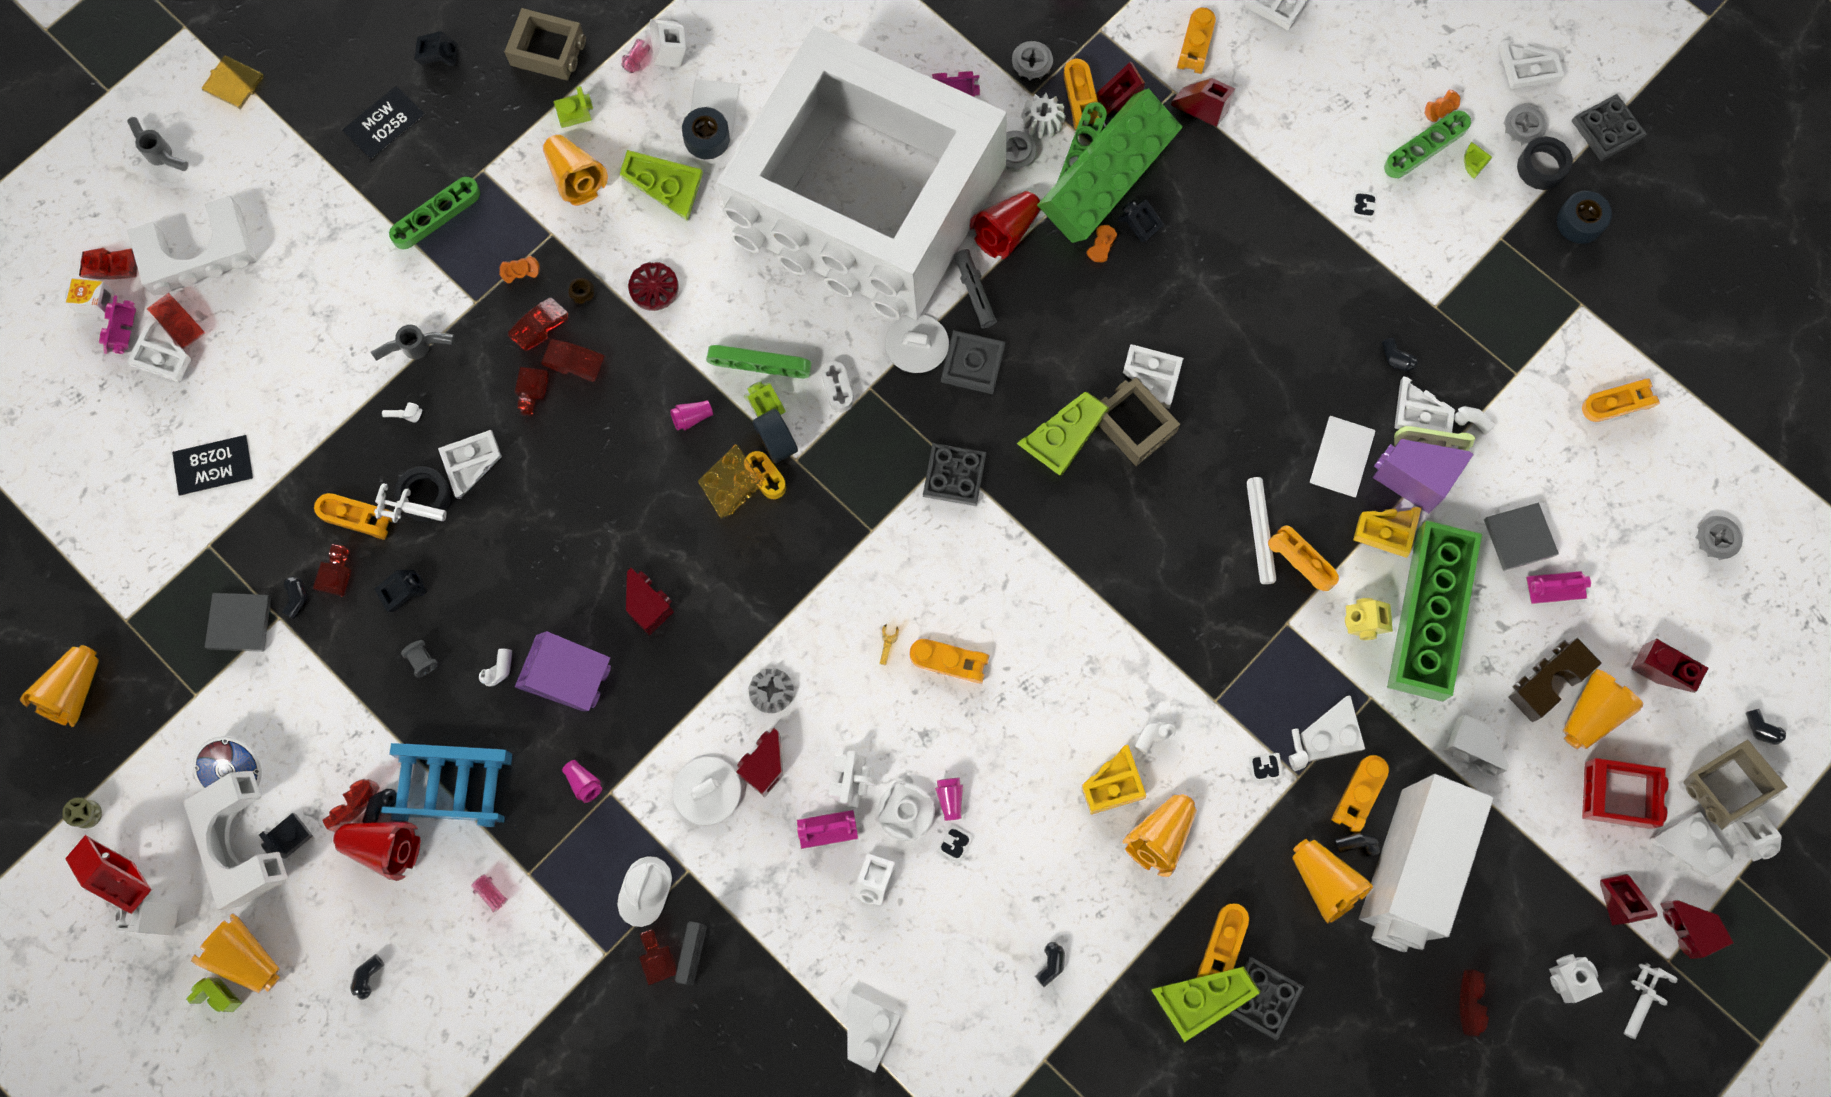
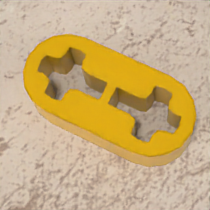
M760 451L751 452L745 459V468L749 476L767 498L778 499L782 497L786 491V483L781 473L766 454ZM754 460L758 462L763 461L762 466L765 472L761 473L756 467L751 469L753 467L752 462ZM768 477L774 483L779 481L778 490L775 491L773 488L767 490L769 488L768 481L766 480Z

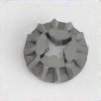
M1024 42L1013 52V70H1016L1020 77L1025 76L1029 80L1037 77L1041 79L1046 73L1049 74L1052 67V53L1047 46L1040 42ZM1032 54H1034L1035 58L1033 68L1029 66L1028 62Z
M1517 106L1509 111L1503 123L1506 127L1505 133L1511 136V141L1517 140L1521 142V146L1536 138L1543 137L1547 129L1546 119L1543 114L1531 106ZM1524 119L1526 122V126L1529 127L1526 132H1524L1523 127L1520 126Z
M1022 131L1006 132L1007 170L1009 168H1016L1019 171L1022 167H1029L1036 156V144L1033 138ZM1013 143H1015L1017 150L1020 151L1018 158L1011 152Z
M1710 517L1697 527L1698 534L1695 538L1699 541V549L1704 550L1708 554L1707 557L1718 558V560L1731 558L1742 547L1743 538L1739 527L1726 517ZM1722 531L1721 540L1724 542H1721L1715 546L1716 538L1712 535H1716L1717 533Z
M776 668L762 669L753 676L748 687L749 698L752 704L758 710L765 713H777L784 710L790 704L794 695V687L790 677L785 672ZM773 679L775 688L783 692L773 693L770 702H768L767 692L760 688L769 687Z

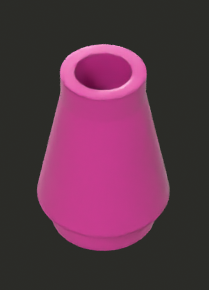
M708 400L676 405V408L670 410L676 429H684V431L707 417L713 416Z
M576 760L568 762L563 767L562 772L566 775L578 800L588 803L601 793L600 780L579 765Z
M960 778L937 780L935 790L944 814V821L962 819L963 784H960Z

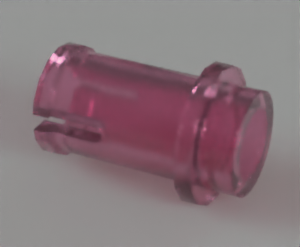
M636 39L628 54L623 55L621 58V66L626 71L634 73L641 68V61L647 52L650 51L648 43L645 47H642L645 43L644 40Z
M483 874L471 885L474 889L472 893L474 895L478 894L494 913L508 899L491 882L493 878Z

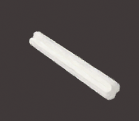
M1253 477L1248 479L1247 489L1260 583L1272 584L1276 581L1273 551L1268 546V541L1271 537L1263 479L1261 477Z

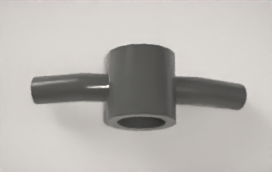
M130 117L127 120L136 138V148L151 164L158 166L166 164L181 171L188 169V162L173 157L171 147L155 130L143 131L136 117Z
M404 325L397 331L395 340L371 351V354L378 361L394 351L402 350L408 358L420 359L428 353L429 345L432 343L454 345L455 335L438 332L423 334L415 325ZM418 338L413 345L407 346L411 340Z

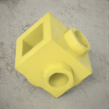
M1361 598L1356 600V604L1347 605L1345 625L1348 634L1359 636L1360 640L1377 639L1378 634L1393 632L1390 604L1372 598Z

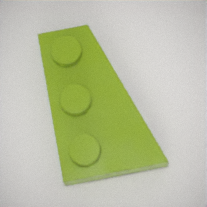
M627 150L619 174L621 178L688 221L703 171L702 169Z
M1084 392L1017 444L1054 472L1063 475L1109 407L1090 393Z
M1244 966L1151 989L1184 1042L1261 993Z

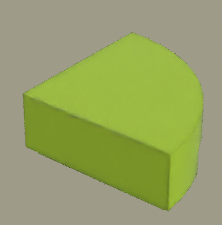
M1471 142L1464 154V165L1468 174L1475 179L1490 162L1492 156Z

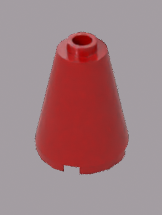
M1024 191L977 212L970 219L969 226L970 230L974 228L977 236L974 237V240L978 246L993 258L1001 256V259H1005L1009 256L1041 211L1037 206L1040 202L1038 196L1029 191Z
M410 822L346 823L336 830L333 837L335 849L338 852L394 881L404 879L406 875L402 874L406 869L414 867L421 843L420 836H416L414 829H418L417 826Z

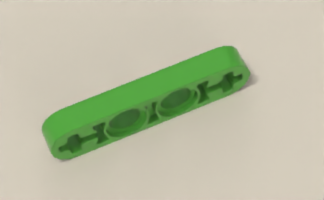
M1092 102L1084 108L1058 181L1064 175V172L1071 167L1069 164L1070 159L1080 157L1088 147L1079 143L1078 136L1087 133L1094 141L1101 133L1107 114L1102 104ZM1095 110L1100 118H1096L1091 128L1088 126L1091 118L1090 114Z
M1461 110L1454 111L1392 152L1384 165L1386 174L1392 178H1401L1461 138L1471 125L1470 116ZM1453 122L1462 123V126L1457 125L1450 132L1449 128L1452 126ZM1440 133L1443 135L1444 141L1441 143L1435 142L1431 138V134ZM1411 147H1421L1424 155H1414L1411 152ZM1404 157L1406 158V160L1404 161V163H1403V165H1402L1401 167H1400V166H1397V167H1394V166H1393V163H1396V164H1397V163L1401 162V161L1404 159Z
M470 177L458 179L395 223L389 231V237L393 244L399 249H408L475 203L480 197V189L476 181ZM467 187L468 189H471L472 192L467 194L463 191V189ZM454 194H456L457 197L460 199L459 202L456 201L455 197L453 196ZM443 201H452V207L449 210L442 211L439 209V205ZM424 215L431 217L428 225H418L420 217ZM412 224H413L414 228L416 229V232H415V233H414V231L412 230V228H410V225H412ZM401 232H403L407 236L403 240L399 237V234Z
M721 345L709 346L706 361L714 366L801 379L810 376L812 365L811 361L801 357Z

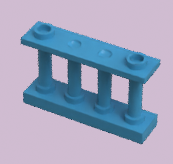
M391 743L389 755L399 759L398 763H401L395 807H382L381 813L391 816V821L408 822L409 817L477 821V826L495 827V822L504 823L505 817L498 813H493L498 769H502V765H511L512 753L502 749ZM416 760H427V765H430L424 809L407 808L413 764H416ZM445 761L456 762L455 766L458 767L453 811L436 810L441 766L445 765ZM473 763L484 764V768H487L482 811L464 812L470 768H473Z

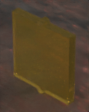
M224 55L216 68L210 71L211 75L201 89L241 109L250 95L255 94L254 89L264 75Z

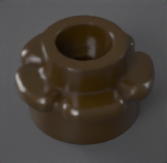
M577 278L569 286V297L573 298V301L578 304L590 301L594 297V286L589 280Z

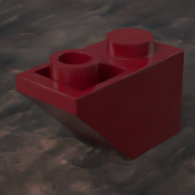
M1210 78L1183 87L1172 100L1171 106L1217 127L1228 113L1235 88Z
M630 568L627 571L626 611L650 636L674 613L669 605L672 601L662 590L656 593L650 587L653 582L644 572L640 571L637 574Z
M1657 638L1642 646L1631 667L1632 670L1656 684L1692 693L1697 692L1709 669L1707 666Z
M775 728L770 733L765 731L757 740L756 744L758 747L751 755L746 753L737 764L739 769L736 773L764 798L783 777L781 736Z
M1679 900L1660 904L1666 923L1674 929L1679 938L1678 945L1680 949L1690 959L1704 958L1733 944L1719 915Z

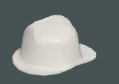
M644 857L634 862L627 871L617 905L619 914L630 925L638 927L650 925L660 916L672 881L670 868L664 861L657 857Z

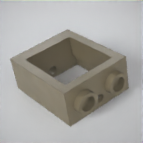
M521 8L504 52L510 66L569 80L571 72L576 70L577 56L579 51L583 50L585 46L586 36L583 34L581 25L578 22ZM535 28L568 36L559 60L526 52Z
M1135 377L1130 382L1126 380L1121 383L1115 390L1116 394L1110 399L1105 397L1100 400L1109 409L1098 426L1132 463L1138 466L1177 433L1180 423ZM1132 393L1163 424L1138 446L1107 414Z
M1748 739L1694 771L1683 782L1691 798L1698 800L1705 809L1708 819L1713 824L1718 825L1721 830L1776 798L1788 788ZM1735 761L1763 795L1729 814L1702 779L1730 762Z

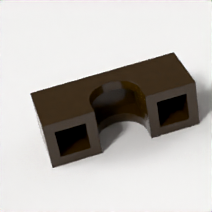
M1578 638L1569 643L1563 640L1552 650L1555 655L1551 659L1543 658L1532 668L1535 673L1531 677L1523 676L1512 686L1515 691L1508 698L1532 723L1544 717L1562 700L1552 688V678L1554 675L1564 678L1571 686L1582 682L1602 664Z

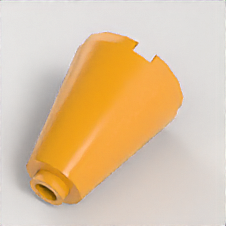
M562 135L551 136L545 141L543 152L560 197L565 202H570L575 206L594 200L598 196L596 192L602 186L604 189L607 184L608 174L605 167Z
M80 645L79 648L72 647L23 693L20 702L26 707L30 703L37 706L35 712L51 721L65 726L69 722L70 726L74 727L78 722L99 662L98 658L95 657L97 653L84 645Z
M1596 669L1591 674L1562 730L1566 734L1563 739L1577 750L1580 747L1587 749L1638 713L1644 705L1641 699L1629 688L1620 686L1615 682L1616 679L1599 669Z
M1184 794L1170 797L1126 835L1122 841L1123 844H1128L1125 848L1126 852L1134 861L1148 871L1151 867L1160 870L1157 875L1162 877L1171 876L1176 869L1197 813L1195 802Z
M1305 839L1293 849L1295 855L1292 859L1323 919L1327 923L1334 922L1354 907V904L1359 899L1363 900L1372 891L1373 885L1370 881L1316 840L1309 842Z
M232 913L229 915L231 922L227 923L224 920L199 947L204 951L202 955L197 957L194 954L191 962L257 993H260L263 989L269 992L280 979L277 975L280 968L242 920Z

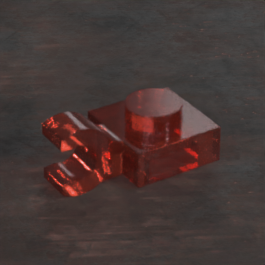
M520 367L515 393L517 396H520L518 409H521L522 415L532 416L535 398L544 399L549 376L547 370Z
M332 544L329 552L330 562H321L313 589L344 596L351 569L344 567L349 549H345L341 545Z
M654 930L640 933L647 954L640 956L639 959L648 985L676 975L677 970L669 946L659 948Z

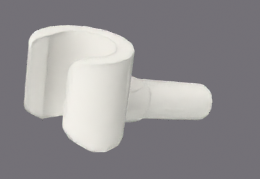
M408 402L405 411L383 410L382 416L399 417L410 422H417L423 410L418 408L417 404Z
M1293 729L1292 735L1296 754L1289 756V762L1292 769L1297 771L1306 767L1309 757L1303 751L1299 729Z

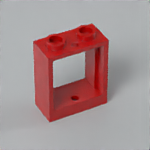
M1599 758L1586 761L1582 819L1647 829L1664 826L1668 814L1664 801L1669 786L1668 778L1665 777L1666 768ZM1607 773L1646 778L1645 818L1605 812Z
M87 835L79 841L65 858L82 888L130 914L135 911L152 890L133 861ZM104 853H109L107 857H102Z

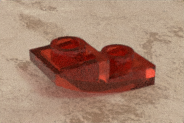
M104 248L82 251L79 276L82 278L125 279L137 277L138 267L132 249L110 252Z
M167 293L147 308L150 314L183 350L205 334L203 329L170 293Z
M550 297L524 315L510 329L508 336L527 351L546 340L547 331L568 320V312Z
M551 339L541 364L565 375L571 372L594 382L605 355L578 345Z
M361 779L353 783L349 787L350 790L342 794L348 805L342 804L329 811V816L322 820L326 829L336 832L343 824L354 821L366 809L369 798L378 792L380 788L378 783L370 779Z
M1476 970L1464 971L1460 990V1016L1464 1034L1479 1037L1480 1032L1483 1033L1488 1024V1016L1486 1015L1488 1007L1476 1003L1477 999L1482 998L1486 987L1485 982H1483L1485 974Z

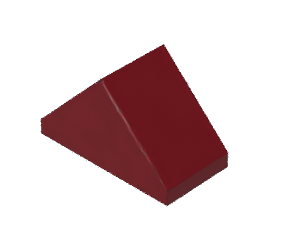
M1129 62L1096 93L1098 103L1102 104L1106 109V117L1118 113L1134 94L1144 89L1145 83L1133 62Z
M1629 874L1600 880V886L1612 925L1632 923L1657 917L1658 912Z

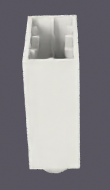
M1436 774L1402 789L1371 881L1373 889L1366 896L1359 920L1375 926L1372 940L1389 948L1407 952L1408 946L1423 950L1426 940L1449 937L1494 797Z

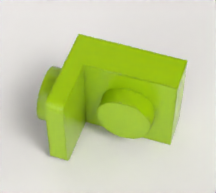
M581 86L576 87L578 95L554 101L561 128L592 120L589 110L594 109L590 95H584Z
M759 381L747 388L749 393L745 394L744 398L749 402L757 417L772 409H776L780 415L786 412L771 383L763 384Z
M212 977L203 978L191 988L192 993L186 998L190 1004H201L207 999L208 1004L217 1012H234L242 1004L220 978Z

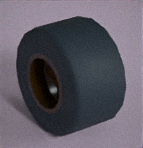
M700 107L689 112L684 118L682 135L684 145L689 153L696 158L708 160L714 159L725 152L729 145L730 135L728 122L721 112L710 107Z
M1580 191L1573 194L1560 208L1557 215V227L1560 233L1569 241L1587 244L1595 241L1609 226L1612 219V209L1608 201L1600 194L1593 191Z
M772 409L753 419V426L774 463H778L798 452L797 445L787 425L776 409Z

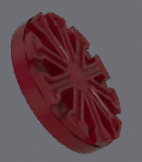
M648 262L633 271L628 282V290L631 299L637 306L648 311H657L668 307L675 300L679 284L675 273L670 267L661 262ZM650 269H655L653 276ZM663 270L666 271L665 274H663L662 276H660V275H661V272H662ZM646 271L647 278L643 276L641 273ZM669 278H673L672 282H665ZM636 279H638V280L641 281L642 283H634V282H635ZM665 289H673V292H668ZM646 295L645 300L641 302L640 299ZM663 295L667 300L662 301L660 297ZM652 299L656 300L655 305L650 304Z

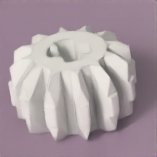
M1045 93L1043 98H1040L1035 94L1033 101L1027 100L1025 102V106L1021 111L1023 128H1029L1028 133L1030 136L1038 133L1039 139L1043 137V134L1051 138L1054 132L1059 133L1062 124L1065 122V113H1063V104H1057V97L1048 99V95Z

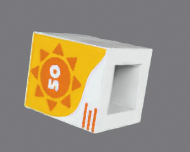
M71 278L70 285L65 292V303L80 314L105 316L107 303L112 304L115 291L103 281Z

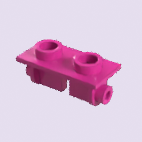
M973 71L958 72V77H948V73L932 74L933 79L973 97L980 95V86L974 84V81L979 80L980 75H973Z
M114 295L112 304L107 303L104 318L109 319L107 329L102 328L99 344H103L104 354H107L108 348H113V352L117 354H124V351L128 350L131 330L121 329V325L132 327L137 310L134 307V302L125 300L123 304L118 303L116 295Z
M1582 571L1526 577L1531 604L1587 599L1586 588L1591 587L1590 577H1585Z
M854 810L797 820V832L801 849L858 839Z

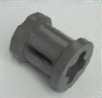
M423 640L409 644L401 652L403 658H407L413 666L414 675L417 678L429 674L438 666L436 659H432L426 651V644Z

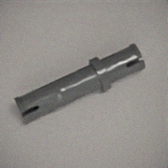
M961 250L954 255L961 272L960 280L962 284L966 285L981 328L991 327L997 323V320L980 278L982 275L980 270L975 267L970 250Z

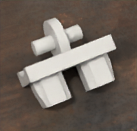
M847 751V755L834 757L833 771L844 773L842 783L831 782L829 785V798L837 800L848 807L858 808L860 795L867 796L868 786H877V779L870 777L871 767L865 766V756L859 755L855 751Z

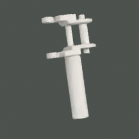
M383 483L380 486L375 501L378 506L374 511L377 519L386 516L392 518V521L396 523L401 519V511H404L405 513L445 521L447 515L445 510L409 502L407 495L410 496L411 493L409 489H404L400 501L396 503L385 500L386 493L384 491L388 490V485ZM385 506H395L394 512L384 510Z
M1648 963L1645 965L1639 964L1642 971L1638 980L1631 981L1635 985V989L1643 990L1624 1031V1034L1632 1039H1636L1652 1001H1659L1661 1005L1665 1006L1668 1003L1667 1000L1658 996L1656 991L1653 990L1658 978H1668L1672 983H1676L1678 980L1675 976L1660 968H1650ZM1648 973L1654 976L1649 987L1643 984Z

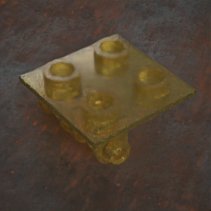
M735 444L698 482L718 515L722 518L724 516L727 517L729 514L733 515L741 503L744 504L746 502L744 496L750 498L752 496L750 491L754 493L759 487L763 486L762 482L765 480V477L758 471L755 473L739 446Z

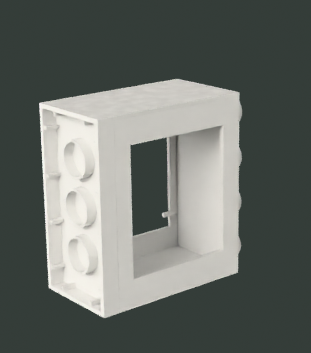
M814 25L717 180L724 203L723 213L729 219L732 229L731 238L737 245L749 252L758 253L760 248L764 247L779 254L777 256L778 262L795 274L804 275L807 269H810L825 276L824 283L826 286L841 296L852 297L856 291L873 299L871 302L872 307L889 319L899 320L901 315L904 314L918 320L969 232L970 219L977 212L981 211L1006 167L1007 112ZM841 113L940 158L894 239L794 192Z

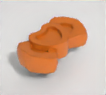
M1448 90L1444 98H1438L1436 102H1427L1424 112L1426 118L1431 122H1436L1439 118H1443L1446 114L1457 110L1460 105L1459 94L1454 90Z
M1102 225L1096 228L1098 237L1095 239L1094 246L1087 250L1088 257L1094 262L1102 263L1108 260L1110 247L1117 238L1115 229L1109 225Z
M528 256L525 259L521 258L518 261L502 262L499 275L506 283H511L516 277L523 278L525 275L536 278L539 274L540 264L532 256Z

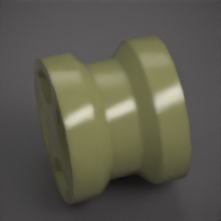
M74 798L65 804L62 816L64 821L70 826L89 829L99 823L102 810L95 801L85 798Z

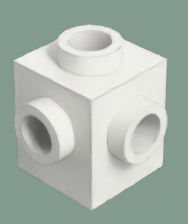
M1570 954L1557 959L1558 965L1549 969L1552 975L1550 977L1552 986L1557 993L1561 994L1565 1003H1576L1603 992L1597 981L1598 972L1593 963L1587 960V957L1575 958L1574 954Z

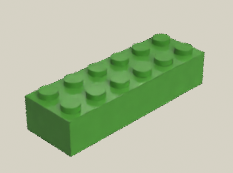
M1149 88L1134 94L1037 206L1072 243L1086 240L1182 129V126Z
M1427 520L1417 529L1387 688L1441 702L1453 696L1482 534Z

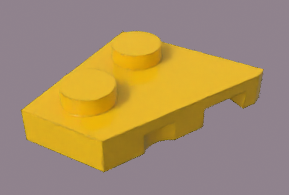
M1412 507L1411 510L1398 512L1396 509H1389L1384 512H1362L1353 540L1407 558L1411 553L1421 508Z
M1129 745L1123 746L1114 758L1107 761L1094 776H1091L1082 784V791L1091 815L1146 799V793Z

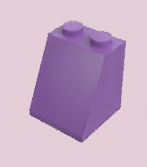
M1401 439L1395 447L1390 444L1374 465L1378 470L1373 478L1429 514L1447 496L1474 454L1470 451Z
M544 632L536 635L515 687L580 711H589L590 707L594 708L598 702L600 692L597 690L601 680L605 681L610 672L611 666L608 665L610 657L550 632Z

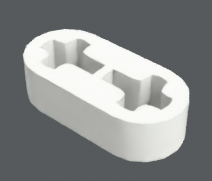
M830 361L822 369V379L829 404L836 412H846L853 405V393L844 365L840 362ZM831 370L839 373V383L834 384L832 376H829ZM838 390H841L843 397H848L845 399L844 404L835 401L837 400Z

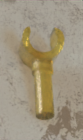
M887 624L882 628L884 643L879 663L881 665L887 664L892 643H895L898 639V627H896V632L892 636L886 634Z

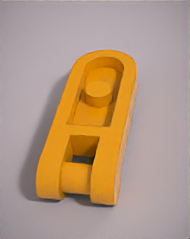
M1201 7L1192 12L1177 69L1184 70V68L1194 70V73L1202 74L1216 22L1215 14L1210 9ZM1188 56L1195 57V58H1198V59L1196 60V59L1188 58Z
M1072 59L1064 67V81L1073 116V125L1077 129L1082 116L1081 110H1084L1089 103H1098L1089 65L1084 60ZM1093 110L1090 114L1091 118L1088 125L1092 124L1093 126L1096 118H1100L1097 116V111Z
M1650 378L1590 395L1582 404V412L1588 420L1601 422L1639 410L1656 407L1660 404L1657 395H1653L1651 390L1653 385ZM1639 392H1640V394H1641V396H1642V399H1640V400H1639V397H1638V395H1637V393H1639Z
M327 493L321 495L314 505L315 513L321 520L383 540L386 539L388 534L386 530L388 523L392 522V518L382 516L377 520L375 526L370 525L371 517H376L374 511L377 509V506Z
M1282 526L1277 534L1269 539V548L1273 552H1280L1315 588L1329 591L1338 583L1339 576L1333 566L1292 527Z
M919 639L912 644L910 659L915 666L970 682L983 683L985 676L983 674L984 665L988 664L990 657L988 654L966 650L929 639ZM966 660L974 662L972 670L963 669Z
M1370 755L1361 760L1332 816V821L1339 825L1343 823L1349 826L1350 831L1354 833L1361 832L1366 818L1388 777V764L1383 758ZM1349 807L1358 811L1355 817L1347 813Z
M1228 904L1220 910L1203 961L1199 967L1197 978L1234 969L1249 924L1248 912L1241 905ZM1214 960L1224 963L1221 971L1212 968Z

